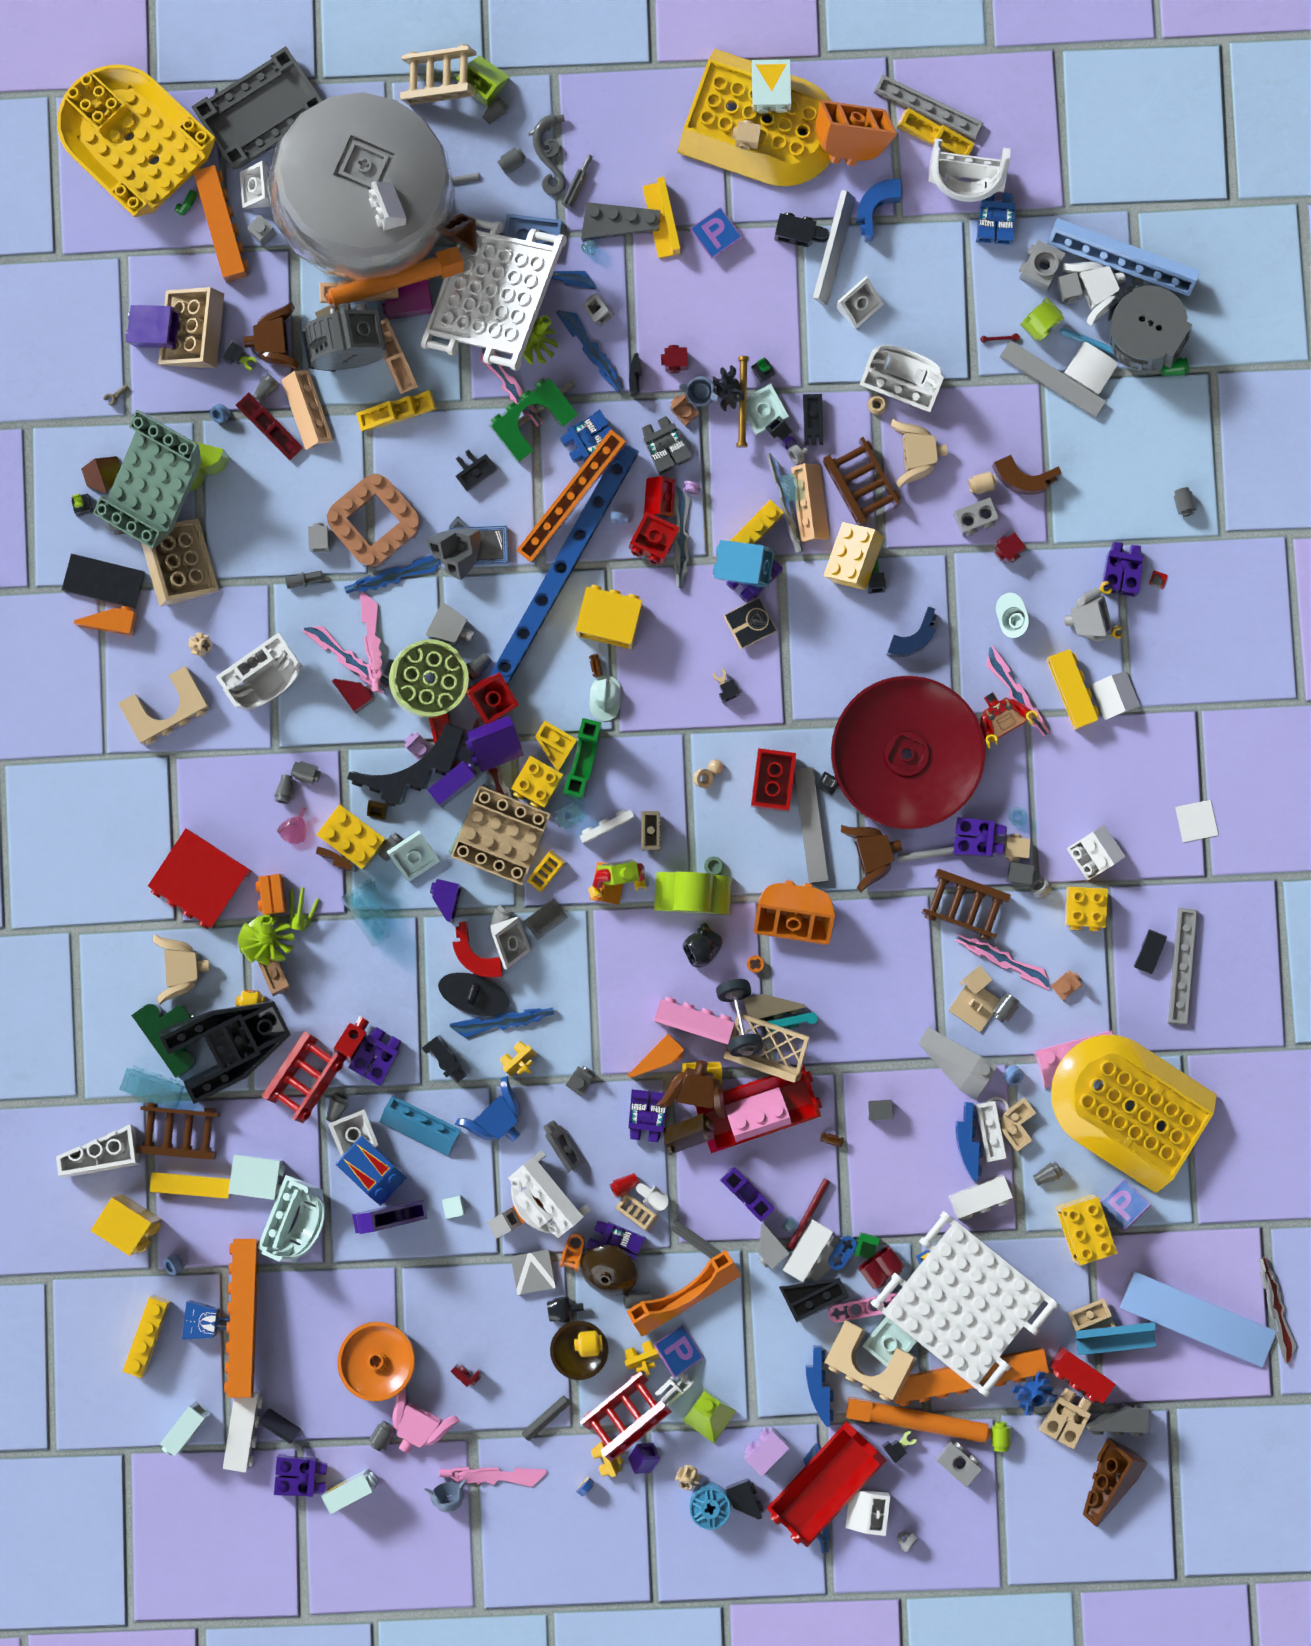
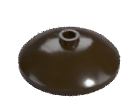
M595 1246L586 1252L581 1262V1272L587 1284L595 1291L604 1295L620 1296L626 1294L633 1289L638 1279V1268L634 1259L626 1251L616 1246Z
M572 1321L563 1325L557 1330L551 1341L550 1356L552 1363L558 1372L569 1379L586 1380L595 1376L602 1370L608 1358L609 1348L604 1333L596 1325L587 1321ZM597 1331L598 1335L602 1336L603 1351H600L598 1356L581 1357L579 1352L575 1351L574 1339H578L580 1332Z

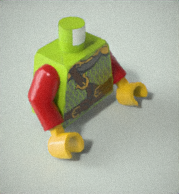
M632 859L597 865L598 871L588 891L592 899L595 896L600 898L602 897L600 890L602 885H617L633 881L636 891L640 887L646 890L645 867L642 863H637Z

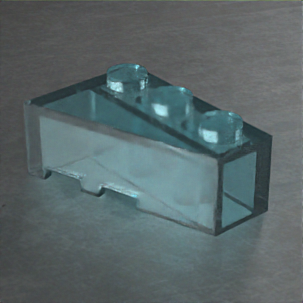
M372 876L343 895L341 901L372 947H375L387 939L390 933L375 878Z

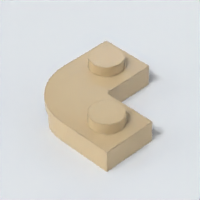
M1025 1097L1007 1109L1001 1118L1002 1133L1016 1152L1032 1141L1021 1124L1036 1114V1112Z

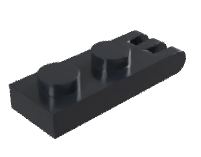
M803 394L804 446H808V438H812V445H816V438H819V445H823L822 394Z

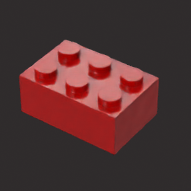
M758 748L751 799L752 808L789 812L796 753Z
M1062 1346L1048 1365L1052 1368L1051 1373L1062 1381L1065 1378L1069 1380L1067 1384L1078 1392L1081 1390L1085 1391L1083 1395L1094 1403L1099 1401L1103 1404L1116 1385L1109 1378Z

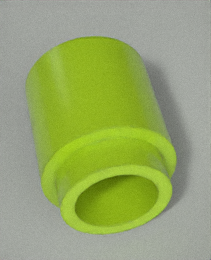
M998 1421L995 1422V1425L991 1426V1445L994 1447V1451H1009V1446H1011V1426L1007 1425V1422Z

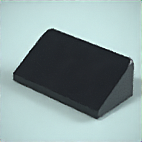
M270 1408L259 1420L260 1425L289 1444L295 1440L301 1430L298 1426Z

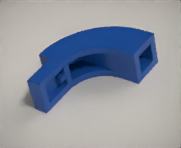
M900 179L881 181L873 185L863 195L858 206L856 224L864 223L861 224L860 228L861 236L864 235L865 242L873 240L872 215L874 211L883 204L900 203Z

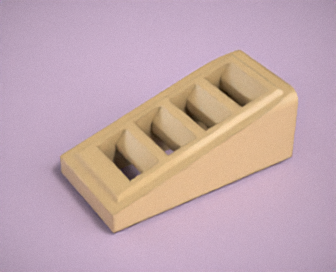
M629 1193L623 1196L615 1208L645 1231H650L660 1215ZM631 1200L632 1203L630 1204L628 1209L625 1210L624 1207L626 1206L628 1201ZM635 1205H637L638 1208L636 1209L634 1214H630ZM643 1209L645 1212L643 1213L640 1219H637L638 1215ZM651 1215L647 1223L644 1224L643 1222L645 1221L647 1216Z

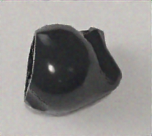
M706 922L700 924L697 933L689 935L683 943V950L690 964L693 967L699 968L711 963L722 946V937L712 931Z

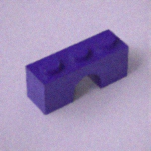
M734 1166L720 1179L760 1222L775 1209Z

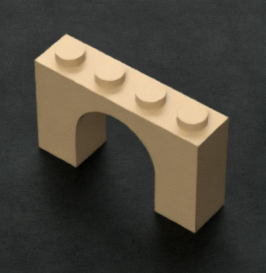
M186 666L169 675L180 698L179 708L172 717L165 720L151 718L136 694L118 703L139 743L142 745L146 744L148 746L157 741V737L171 734L174 731L173 728L189 724L190 719L195 716L199 718L207 713L206 710L210 709L189 668Z
M845 1320L824 1363L829 1365L828 1369L837 1374L841 1371L846 1374L845 1378L853 1383H856V1381L863 1384L862 1388L873 1392V1390L879 1392L880 1398L888 1402L890 1400H897L918 1358L902 1349L896 1348L887 1368L877 1376L864 1374L857 1366L856 1351L866 1330Z

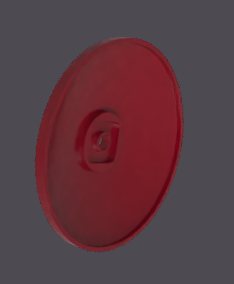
M897 676L883 679L868 686L858 693L845 707L837 721L832 736L831 763L840 790L848 802L862 815L878 824L891 828L920 829L933 826L948 819L958 812L971 798L982 777L985 764V742L976 715L959 694L946 685L932 679L919 676ZM909 749L912 752V757L904 759L901 755L902 750Z

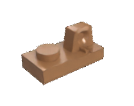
M269 956V966L263 965L260 962L258 964L272 996L287 991L291 987L280 961H271V956Z

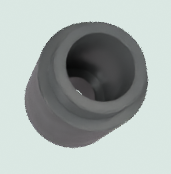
M514 147L502 155L501 159L497 162L503 172L507 174L524 165L526 156L521 149L517 150Z
M1189 487L1174 491V501L1178 514L1183 515V517L1193 515L1197 508L1193 493Z
M300 761L294 763L291 776L295 777L296 780L313 785L314 782H318L321 771L318 770V766Z
M1006 993L992 1010L995 1013L993 1017L1002 1023L1005 1020L1009 1022L1019 1007L1018 1003L1020 1001Z
M382 1420L369 1439L371 1442L370 1446L377 1451L386 1450L395 1434L394 1426Z

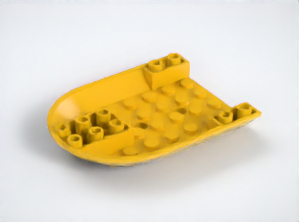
M714 49L708 59L686 119L677 153L774 186L803 184L821 174L829 166L831 160L829 158L830 154L822 149L816 136V120L820 101H832L829 96L812 82L790 74L791 110H787L785 113H777L776 111H768L762 114L757 113V111H753L752 61ZM727 104H736V110L729 111L726 108ZM770 115L773 120L770 123H764L762 117ZM749 120L754 122V124L761 125L758 149L750 148L749 150H743L739 146H735L736 139H732L734 127L738 128L739 121ZM801 130L807 131L805 136H801L798 133Z
M106 65L93 69L81 76L65 93L57 115L58 134L65 150L134 218L155 212L208 160L216 140L202 124L152 77L140 69L127 65ZM128 134H134L132 140L126 141ZM158 157V163L150 164L152 158Z
M1119 1035L1094 1036L1075 1045L1059 1063L1051 1088L1053 1111L1065 1133L1074 1141L1154 1193L1160 1191L1175 1178L1212 1118L1217 1094L1139 1043ZM1098 1080L1100 1085L1097 1089H1094L1093 1084ZM1132 1100L1134 1106L1131 1110L1127 1111L1125 1104L1127 1101ZM1159 1121H1164L1165 1128L1162 1131L1157 1130V1123Z

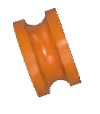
M751 956L747 961V967L751 972H760L764 967V961L759 956ZM752 959H759L761 961V963H759L761 964V967L759 969H752L750 967V965H752L750 964V961Z

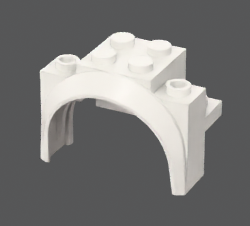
M277 633L217 675L216 678L236 708L239 710H250L268 703L283 693L296 680L303 665L282 636Z

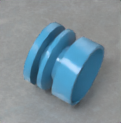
M704 1483L698 1486L691 1494L689 1508L690 1515L695 1524L701 1528L712 1530L718 1529L726 1523L731 1507L729 1496L724 1488L718 1484ZM709 1503L711 1504V1506H715L713 1507L712 1512H710L709 1509H706L707 1504Z

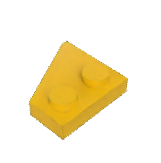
M545 720L535 735L536 740L559 772L578 740Z

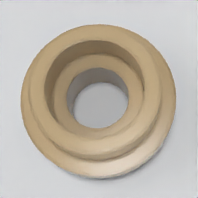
M877 395L869 399L868 409L872 414L879 415L886 410L887 403L882 396ZM879 403L881 407L875 408L873 404Z

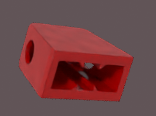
M359 1016L355 1025L349 1023L334 1046V1053L345 1057L351 1063L367 1037V1032L364 1030L368 1026L369 1021ZM352 1034L358 1035L356 1039L350 1037Z

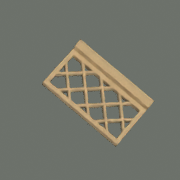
M741 1013L742 1019L747 1020L751 1027L745 1031V1034L751 1030L754 1034H758L756 1028L764 1026L769 1034L762 1039L764 1040L770 1036L775 1047L767 1051L764 1045L762 1049L764 1053L744 1057L732 1056L728 1048L723 1058L794 1083L799 1081L810 1036ZM736 1016L730 1040L742 1035L738 1016ZM782 1032L787 1040L778 1044L774 1034ZM795 1038L804 1040L802 1048L796 1050L791 1040ZM788 1042L793 1053L785 1057L780 1046ZM777 1048L782 1059L774 1061L768 1052ZM795 1055L798 1060L797 1068L789 1065L788 1057Z

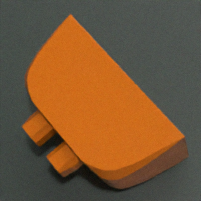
M826 100L820 101L816 120V136L822 149L830 154L829 158L832 163L839 164L841 159L845 158L846 164L855 166L858 160H872L878 157L897 135L885 109Z
M786 880L785 883L771 884L763 890L759 898L753 932L760 935L828 945L830 944L835 918L833 902L826 892L813 888V885L809 883L799 886L795 885L793 881Z

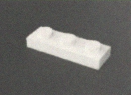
M623 809L616 813L617 817L611 820L606 818L600 821V826L594 829L592 826L581 831L582 835L579 836L581 841L585 844L634 819L632 811Z
M995 1101L975 1104L987 1162L1006 1159Z

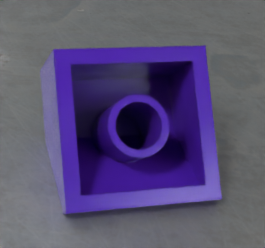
M436 879V883L432 882L430 893L445 920L453 923L462 886L457 883Z

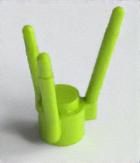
M304 887L301 888L297 914L295 913V916L293 889H290L289 923H291V929L306 931V926L310 927L312 917L320 901L319 898L315 900L306 919V915H302Z

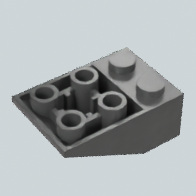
M1122 1403L1088 1420L1085 1427L1095 1435H1103L1104 1431L1111 1432L1112 1435H1123V1432H1128L1133 1436H1143V1433H1149V1408L1143 1404Z

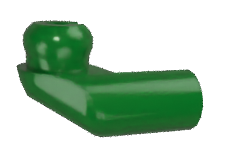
M189 190L183 205L180 203L176 204L175 212L181 216L186 215L193 206L198 193L194 190Z

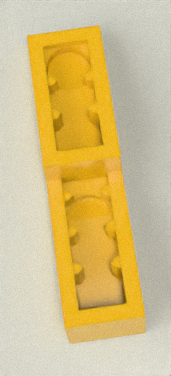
M910 108L903 112L896 128L933 146L935 139H942L941 149L948 153L969 156L975 144L944 125L939 126Z
M151 1172L150 1192L228 1199L230 1178Z

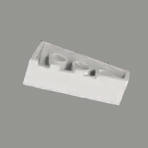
M129 1124L120 1130L113 1131L104 1137L56 1156L58 1176L65 1178L140 1165L139 1153H136V1145L138 1144L135 1126Z

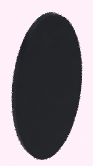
M451 973L442 977L438 983V988L443 998L454 1007L467 1013L480 1016H494L505 1012L509 1007V998L505 991L496 983L482 976L471 973Z

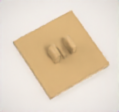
M965 985L948 1011L978 1032H981L994 1012L992 1010L1000 999L984 988L977 994H974Z

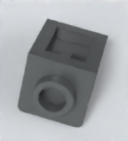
M584 1065L582 1068L578 1066L565 1086L582 1096L594 1078L591 1075L593 1071Z

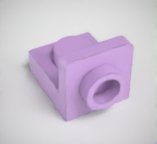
M418 732L415 735L413 733L405 739V748L418 760L423 758L432 748Z

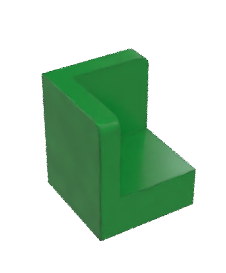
M860 1232L854 1255L868 1259L873 1257L880 1238Z

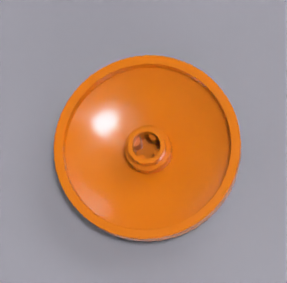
M370 1322L355 1328L344 1339L337 1359L338 1373L344 1386L356 1397L375 1402L385 1401L400 1394L410 1383L416 1364L415 1351L407 1335L399 1328L384 1322Z

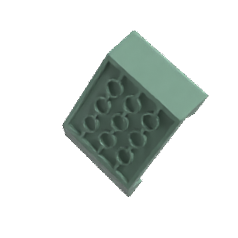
M136 410L129 428L136 432L109 496L99 497L93 514L154 549L173 530L200 467L199 444L145 413Z

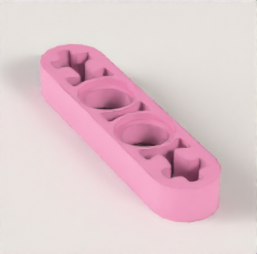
M890 1293L885 1302L891 1301V1297H895L897 1293ZM878 1296L838 1303L831 1306L828 1310V1316L833 1322H844L845 1320L849 1321L883 1313L879 1310L872 1311L869 1308L870 1302L873 1299L876 1300ZM854 1304L861 1306V1312L858 1315H853L850 1312V1308ZM843 1306H847L849 1317H845V1313L840 1314L838 1319L835 1316H831L835 1308L843 1311Z

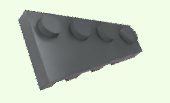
M586 202L581 240L659 231L661 210Z

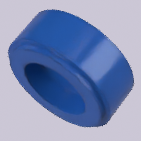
M587 1477L579 1485L576 1492L580 1496L586 1495L593 1487L594 1481Z

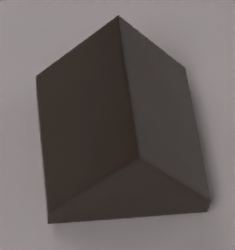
M370 799L368 800L367 816L385 820L389 805L385 804V802Z

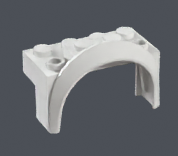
M935 139L929 165L928 182L936 184L947 196L964 202L980 201L992 196L996 192H1004L1011 149L1003 148L1001 160L941 152L942 139ZM965 177L976 182H965L958 179Z
M880 345L872 350L859 385L931 412L945 375L939 365L916 352L892 345ZM891 357V358H890V361H889V363H888L887 369L885 370V366H886V363H887V361H888V358ZM926 371H927L928 373H927V376H926V378H925V381H924L923 384H921L922 381H923V378H924V376H925V373H926ZM889 374H892V375H895V376H897V377L903 378V379L908 380V381H910V382H912V383H915V384H917V385H914V384H911V383L906 382V381H904V380H901V379H899V378L893 377V376H891V375H889Z
M541 1150L508 1177L512 1184V1200L518 1214L527 1224L536 1230L552 1233L559 1238L591 1210L587 1205H584L579 1211L539 1164L546 1157ZM533 1196L541 1201L546 1211L536 1203Z

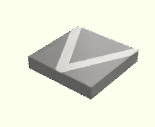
M549 1249L511 1256L517 1295L556 1288Z

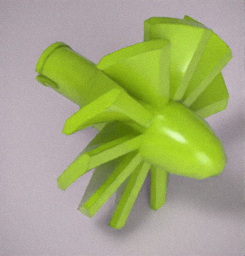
M542 315L535 320L523 353V357L529 364H533V350L537 354V361L542 364L547 363V361L541 354L540 349L545 351L550 358L554 356L555 352L549 350L544 343L558 348V343L553 338L544 337L545 334H555V331L549 328L552 321L550 319L547 322L549 319L547 315Z
M270 915L258 916L249 924L244 923L238 935L240 953L243 952L250 962L253 963L256 960L266 966L270 965V955L271 961H284L286 958L275 947L281 948L286 954L293 951L294 946L282 944L279 941L284 939L294 941L293 933L278 935L277 933L289 929L291 926L286 923H279L274 929L272 926L278 920V917H270Z

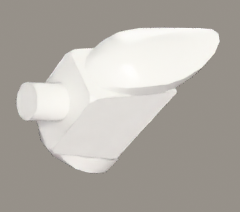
M1092 261L1073 264L1063 263V271L1065 273L1072 274L1077 272L1082 292L1090 310H1092L1087 318V323L1092 327L1101 316L1109 311V304L1115 298H1118L1117 294L1120 291L1118 284L1126 281L1125 275L1122 271L1113 274L1109 266L1104 267L1103 264Z

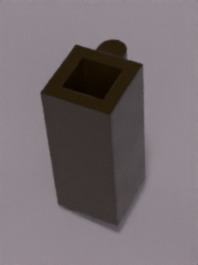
M702 1113L664 1128V1145L667 1146L669 1154L677 1153L714 1139V1122Z

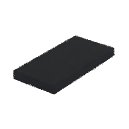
M71 553L61 590L136 609L146 572Z

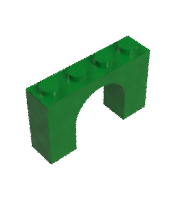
M544 378L540 379L535 384V389L531 392L529 389L520 396V401L517 403L513 401L505 408L506 412L502 415L498 413L491 419L492 423L489 424V427L517 462H520L533 451L518 427L519 416L526 407L533 404L544 406L558 424L563 427L578 415L551 378L546 380Z
M582 718L575 759L571 772L567 776L563 791L565 797L584 802L603 728L601 722Z

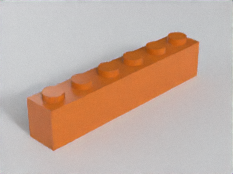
M215 165L196 170L194 177L222 276L226 283L248 277L246 270H249L247 260L243 259L241 254L244 252L242 242L238 241L236 236L239 234L236 223L233 224L231 217H234L231 205L228 206L226 201L229 199L227 189L223 188L221 183L224 181L221 170H217Z

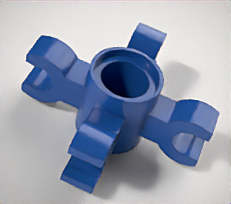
M1037 1372L1035 1380L1027 1382L1024 1386L1014 1385L1012 1393L1018 1394L1016 1400L1021 1401L1019 1407L1026 1409L1024 1412L1026 1416L1033 1415L1034 1407H1039L1046 1401L1054 1403L1058 1397L1057 1394H1051L1054 1389L1049 1387L1050 1379H1044L1045 1372Z

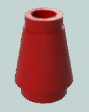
M635 1173L613 1180V1183L609 1184L615 1197L618 1198L620 1196L623 1197L639 1184V1180Z

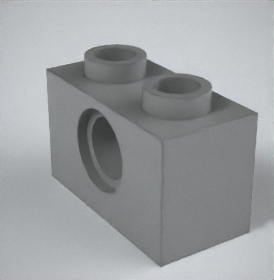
M950 1441L935 1459L967 1488L982 1470L978 1466L980 1462L973 1455L968 1457L964 1453L966 1449L958 1442L954 1444ZM957 1458H963L965 1460V1463L962 1467L955 1466V1460Z

